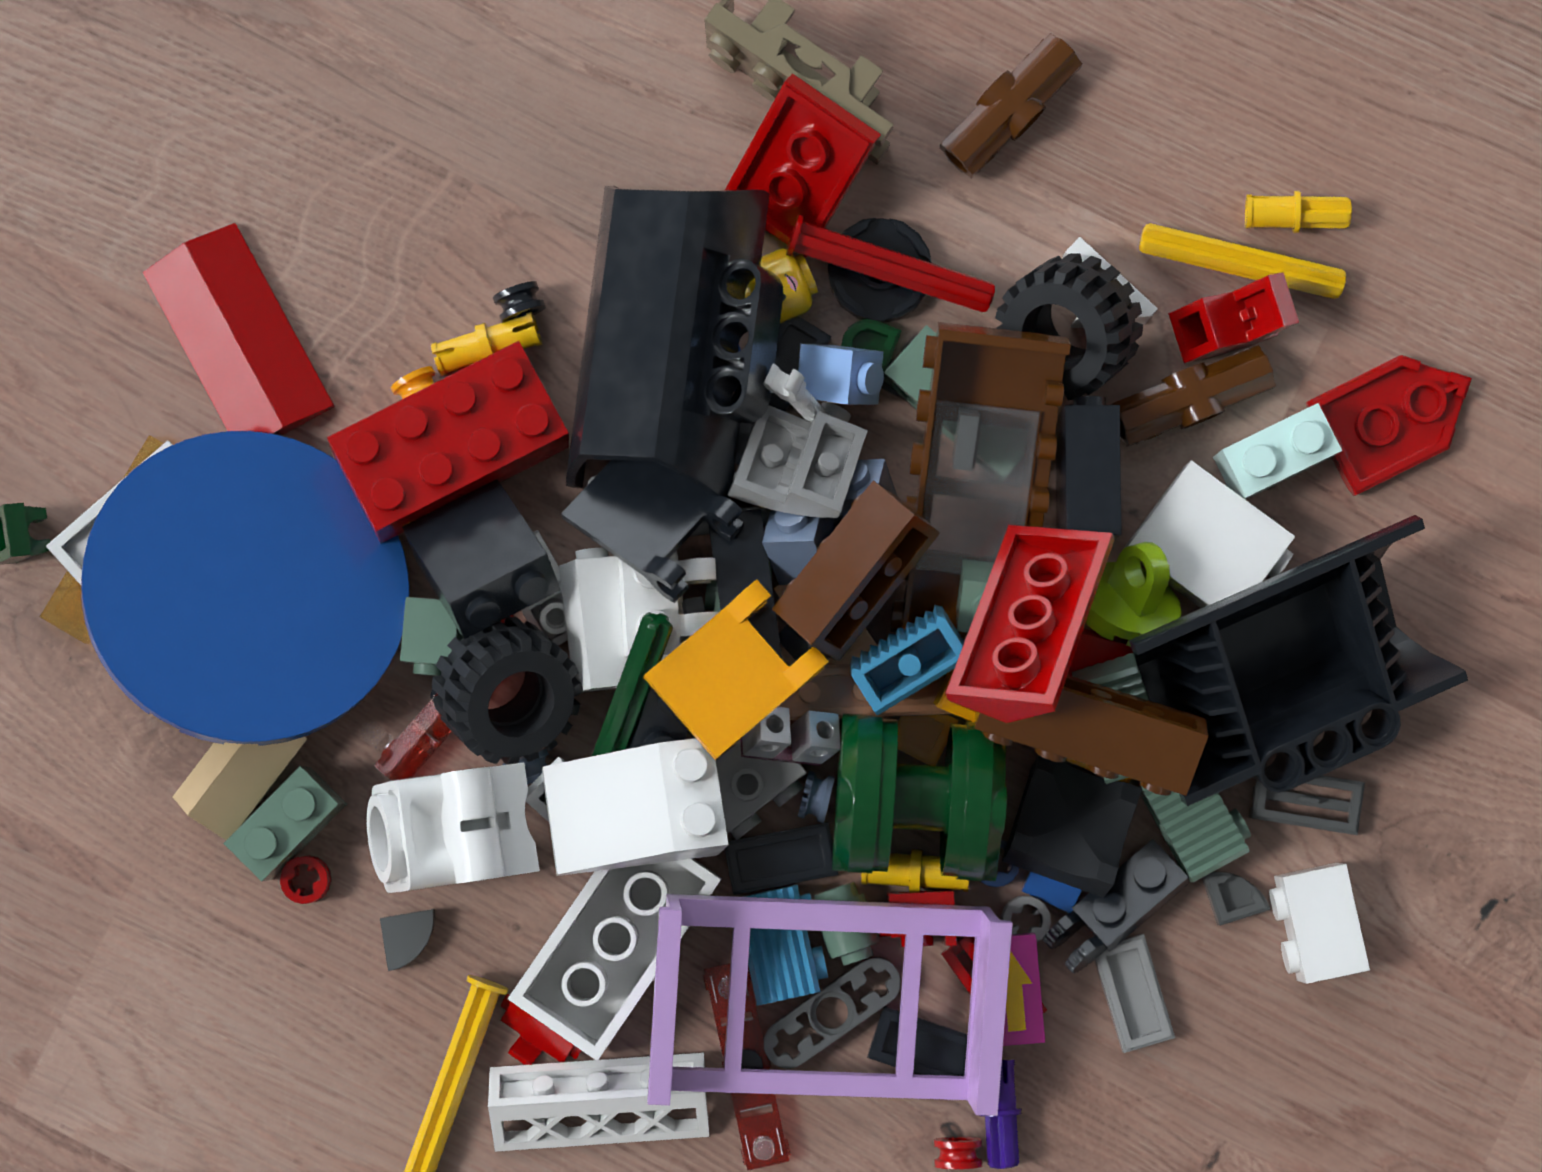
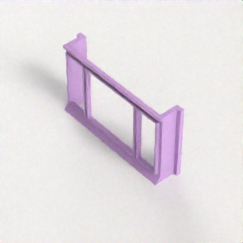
M666 894V907H659L647 1103L648 1105L670 1106L671 1091L967 1100L976 1115L997 1116L1012 922L1010 920H999L991 908L985 906ZM681 926L733 928L724 1068L673 1067ZM750 928L906 934L895 1074L741 1069ZM923 935L975 937L964 1076L913 1074Z

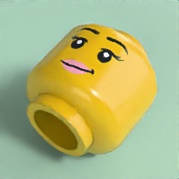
M784 248L766 254L761 259V266L776 274L783 284L784 296L780 324L809 311L812 306V295L818 293L817 285L802 254L795 257L793 254L791 256L786 255L787 249ZM755 279L747 285L745 298L754 291Z

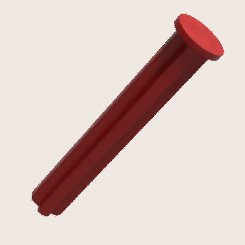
M800 214L796 218L786 255L791 256L793 252L981 313L987 312L992 304L995 294V285L992 282L804 222V216Z

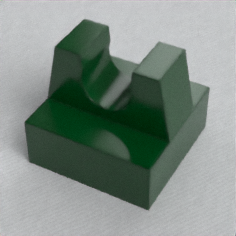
M24 502L0 506V565L18 563L50 551L46 545L51 542V539L35 540L28 531L30 523H39L47 519L46 508L24 506Z

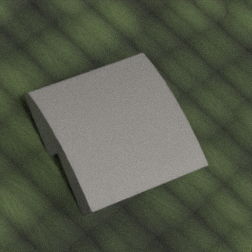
M768 406L762 418L754 422L728 496L784 513L820 518H838L868 430L817 411L813 422H809Z

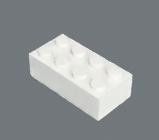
M694 858L595 871L512 991L508 1000L598 1061L655 977L659 907H666V894L710 896L722 878ZM681 926V938L689 926Z

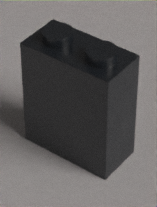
M1103 396L1073 398V404L1065 405L1057 417L1055 432L1057 438L1055 455L1056 529L1113 533L1115 541L1122 535L1120 405H1106V397Z
M498 479L402 526L417 564L464 639L561 590L546 551Z

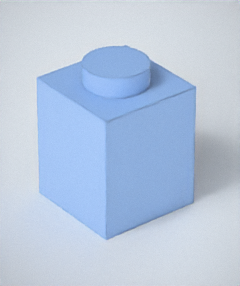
M801 344L798 372L804 376L806 389L816 400L847 405H878L879 393L884 380L882 369L884 351L838 345Z

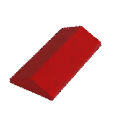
M236 223L182 243L142 272L227 431H254L282 436L335 407Z
M1008 525L945 692L949 701L1005 723L1055 712L1114 543L1113 533Z

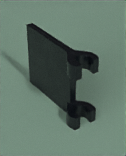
M611 460L561 513L565 521L643 575L660 594L673 603L677 602L689 586L688 583L682 580L686 575L685 570L669 558L699 525L706 521L716 533L730 542L744 527V522L738 519L742 509L732 500L723 496L710 495L695 483L656 462Z

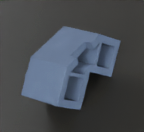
M885 459L857 461L838 518L810 517L776 510L770 511L762 543L779 585H788L797 578L815 555L821 542L830 536L851 509L854 500L867 489L873 480L897 496Z

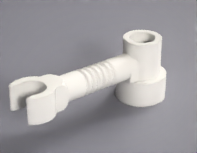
M774 363L772 364L763 383L764 386L777 394L781 399L788 401L805 420L813 422L817 411H820L843 421H849L850 413L840 406L829 402H823L820 405L806 389L805 378L800 372L793 369L791 374L788 375L782 372Z

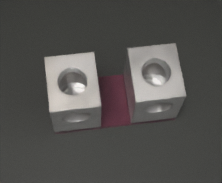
M777 707L740 739L741 757L820 766L840 750L838 714L809 710L790 725L789 708Z

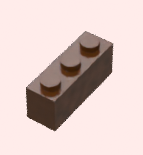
M873 480L867 489L854 500L851 509L830 536L821 542L817 552L797 578L787 585L782 597L772 610L810 645L840 661L939 536L940 532L903 500Z

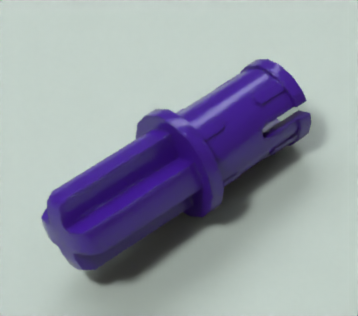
M1013 1059L1002 1060L998 1115H979L985 1116L987 1164L990 1168L1009 1169L1019 1164L1017 1115L1022 1114V1108L1016 1107L1015 1060Z

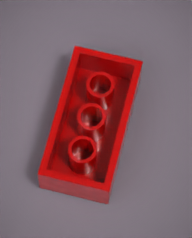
M519 341L326 437L334 457L380 544L403 533L402 526L496 479L501 483L569 448V432Z

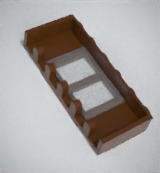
M938 322L936 336L926 335L922 368L932 369L930 390H919L916 421L926 422L923 443L913 442L909 471L910 475L919 476L917 496L907 495L905 503L935 527L940 534L905 577L904 600L893 601L890 632H897L898 628L906 629L907 622L915 624L916 616L924 618L925 611L933 612L935 605L943 607L957 629L956 606L962 559L995 562L1008 525L1043 527L1044 514L1048 512L1050 499L1048 484L1051 462L1055 460L1057 438L1055 432L1058 409L1062 406L1064 395L1062 379L1065 357L1069 355L1071 346L1067 337ZM959 407L978 409L982 418L975 468H972V471L953 469L952 452ZM958 631L965 642L968 632Z

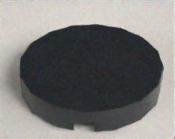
M884 218L862 219L842 233L932 263L930 250L920 234L903 221L891 218L889 220ZM830 263L828 264L827 270L832 293L840 306L857 319H870L881 323L898 321L913 312L926 296L923 293Z

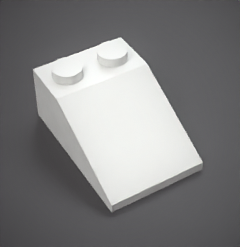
M696 738L655 743L542 767L557 876L716 856L729 845L716 760Z

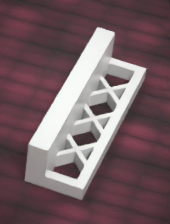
M704 1053L673 1055V1067L705 1068ZM650 1056L490 1067L488 1110L495 1152L709 1137L706 1092L671 1091L670 1106L648 1105ZM696 1108L697 1118L674 1120L667 1114L673 1109ZM633 1112L641 1117L635 1123H620L613 1119L618 1113ZM579 1116L587 1122L582 1126L567 1127L559 1121L564 1117ZM526 1120L533 1124V1126L528 1130L505 1131L504 1121Z

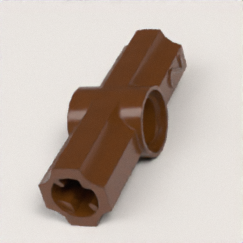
M1050 33L1045 39L1041 40L1034 50L1011 73L1007 70L991 84L977 101L976 105L978 107L940 144V149L960 172L972 179L997 155L998 151L1010 139L1013 141L1017 140L1031 127L1046 109L1045 104L1082 67L1083 63L1064 40Z
M1257 345L1226 356L1224 359L1207 366L1205 362L1180 370L1161 380L1162 384L1116 401L1111 405H1120V437L1126 446L1129 447L1157 437L1180 426L1182 430L1207 421L1225 412L1224 408L1275 388L1276 383L1269 359L1261 347Z

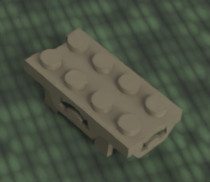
M722 0L719 4L716 3L704 19L706 45L711 50L709 57L717 65L730 73H735L739 69L754 80L752 87L772 102H774L785 80L793 73L881 134L868 156L869 160L878 165L890 147V142L886 139L893 130L891 122L870 109V106L880 94V90L875 88L874 85L883 73L881 68L861 55L850 70L849 67L786 25L795 13V9L782 0H768L751 26L733 14L735 10L734 0ZM789 42L800 47L795 49L799 59L784 50ZM823 63L835 76L828 80L812 68L822 69Z

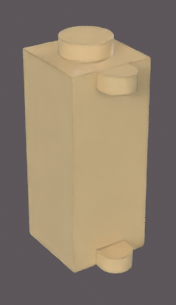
M302 737L284 743L258 746V744L213 743L173 795V798L189 817L227 840L243 824L307 738Z

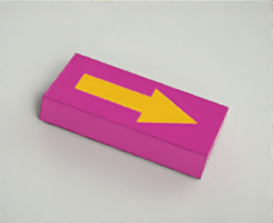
M1012 934L1003 1046L1045 1043L1036 934Z

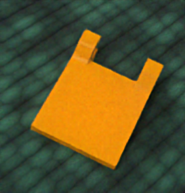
M755 580L723 610L643 676L714 760L719 758L796 691L817 676L824 669V666L829 663L817 648L812 647L794 664L788 666L751 625L748 619L763 608L771 597L758 580Z

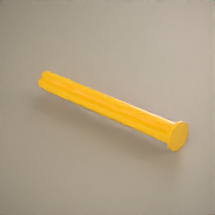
M467 976L466 981L471 983V987L404 1172H436L500 994L507 995L508 988L478 976Z

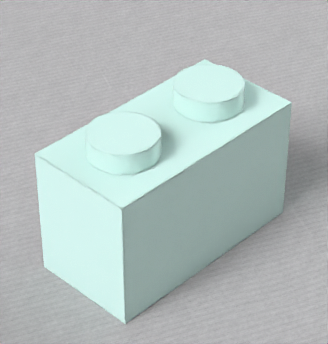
M1319 403L1222 449L1213 459L1227 487L1246 500L1340 453L1342 449Z

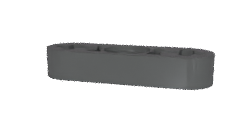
M870 957L855 965L821 989V992L815 993L775 1021L767 1029L764 1037V1050L768 1059L774 1065L786 1069L798 1067L886 1006L897 996L900 989V976L897 969L891 962L881 957ZM872 967L877 973L886 969L891 976L885 982L888 991L882 996H879L874 990L865 994L860 1000L868 1007L862 1012L857 1013L852 998L840 987L847 981H851L855 991L867 981L864 972L868 968ZM827 997H837L847 1006V1018L839 1027H825L816 1017L818 1004ZM803 1012H807L812 1028L824 1038L813 1044L811 1035L808 1034L797 1043L800 1052L797 1056L792 1058L787 1052L778 1055L773 1049L779 1043L776 1033L782 1029L789 1035L797 1032L804 1027V1024L797 1020L796 1017Z

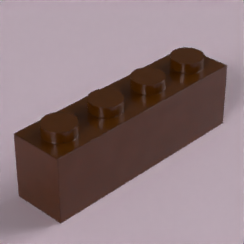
M1067 675L1055 712L1010 723L999 721L977 711L975 713L974 729L983 731V735L990 741L1007 746L1013 745L1015 741L1035 748V752L1038 755L1055 762H1065L1069 758L1087 764V768L1099 776L1109 779H1117L1119 775L1140 781V785L1144 789L1164 796L1171 795L1172 791L1187 796L1208 738L1205 718Z

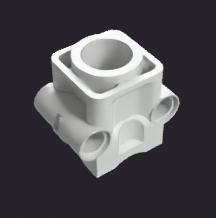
M524 762L394 780L374 785L367 807V835L375 872L380 881L384 883L386 891L388 893L403 892L538 872L539 864L536 843L528 830L525 818L528 785Z

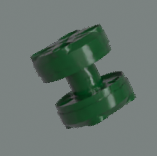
M843 714L836 785L832 870L872 874L873 871L887 872L893 828L940 832L941 876H952L956 880L996 881L1001 837L1004 833L1006 820V745L997 744L987 739L983 735V731L974 729L975 722H966L965 724L951 723L944 767L898 764L897 720L883 719V716Z

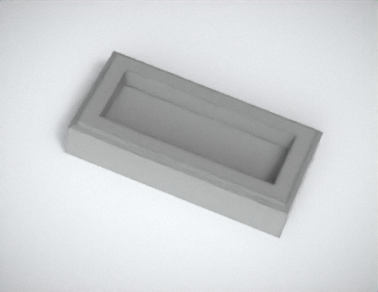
M1144 934L1125 938L1110 952L1105 950L1094 961L1122 1052H1130L1175 1038Z

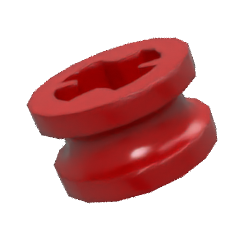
M310 855L295 857L287 862L280 876L281 889L285 896L299 904L313 903L322 899L330 890L332 882L331 871L327 864L318 857ZM302 864L308 865L307 871H314L316 869L319 874L320 880L312 884L314 893L310 895H303L304 888L296 891L293 886L292 879L299 876L298 867Z
M941 1137L934 1139V1147L940 1150V1156L934 1159L935 1168L975 1169L983 1167L982 1159L978 1158L976 1154L977 1149L982 1147L981 1138Z

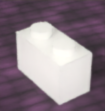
M1333 863L1274 876L1276 888L1270 889L1269 895L1275 919L1277 921L1284 920L1288 941L1281 942V951L1288 974L1295 973L1297 981L1308 984L1370 971L1346 864Z

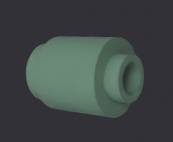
M855 882L814 895L815 900L867 902L864 893L858 894ZM820 931L829 958L832 959L840 956L843 965L873 956L871 945L880 942L878 933Z

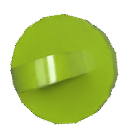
M1147 541L1130 545L1121 551L1116 562L1106 563L1086 624L1100 636L1112 641L1115 635L1128 639L1126 646L1131 647L1129 640L1181 617L1180 601L1171 587L1168 586L1170 578L1168 560L1159 546ZM1141 561H1142V563L1144 564L1146 570H1144V569L1141 568V566H1140V562H1141Z

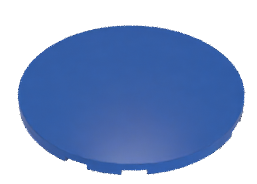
M225 431L197 436L171 445L149 457L133 469L117 485L97 515L88 537L82 565L81 604L85 625L100 662L124 694L148 714L151 713L163 722L179 729V732L200 740L218 744L235 743L265 746L292 741L326 728L344 717L373 690L387 670L402 637L406 597H409L408 569L399 536L397 535L380 544L337 460L308 444L292 438L254 431Z

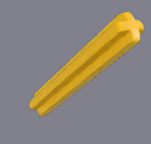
M1152 223L1145 225L1139 242V250L1142 253L1253 280H1259L1267 275L1283 272L1288 288L1332 299L1341 296L1346 283V272L1343 269Z

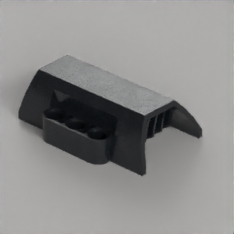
M605 186L566 473V486L577 489L583 488L587 459L656 462L695 483L710 495L723 496L731 500L728 494L733 483L740 422L745 424L753 423L762 418L770 403L771 391L763 383L772 364H775L783 304V284L780 278L761 266L770 193L764 190L677 191L621 189L616 186ZM755 279L754 291L745 298L747 285ZM746 332H748V342L746 346L741 351H739V341L741 337ZM739 385H741V396L739 400L734 405H732L731 398L733 392Z
M1413 515L1129 640L1149 701L1206 719L1208 738L1187 796L1179 794L1181 801L1185 805L1190 806L1252 777L1272 792L1289 791L1386 747L1399 734L1401 727L1399 711L1468 681L1464 669L1430 653L1396 626L1381 558L1394 542L1425 529L1422 518ZM1372 710L1369 719L1362 724L1363 718ZM1324 732L1321 741L1313 746L1318 735ZM1277 753L1273 763L1265 768L1268 759Z

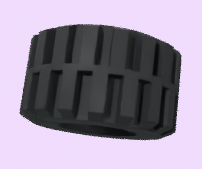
M1070 253L1062 259L1060 256L1051 258L1015 282L1016 284L1008 289L1002 297L1005 303L997 308L995 319L1002 322L996 329L1060 336L1052 322V304L1065 307L1078 317L1085 329L1087 346L1086 349L1071 345L1070 353L1065 357L1062 382L1067 400H1073V398L1083 396L1085 393L1087 395L1092 394L1129 364L1128 361L1135 356L1139 348L1135 341L1143 334V324L1135 322V319L1142 314L1140 302H1131L1129 295L1135 291L1129 281L1122 285L1116 279L1121 272L1111 265L1106 270L1102 269V259L1090 256L1082 262L1080 253Z
M509 616L505 618L504 623L499 621L466 639L463 638L461 641L454 637L447 645L452 650L448 657L440 655L436 667L442 673L439 676H434L432 680V689L438 694L433 698L435 709L442 715L440 718L464 745L476 756L481 755L487 762L497 764L501 759L506 765L519 763L522 756L528 762L539 758L538 751L545 747L550 752L556 747L558 743L554 739L561 732L567 735L573 726L568 719L570 715H578L581 705L574 698L582 693L581 682L575 677L579 672L575 663L568 658V654L534 624L528 621L523 623L517 617ZM525 671L523 684L516 696L503 706L488 709L489 701L495 688L507 677Z

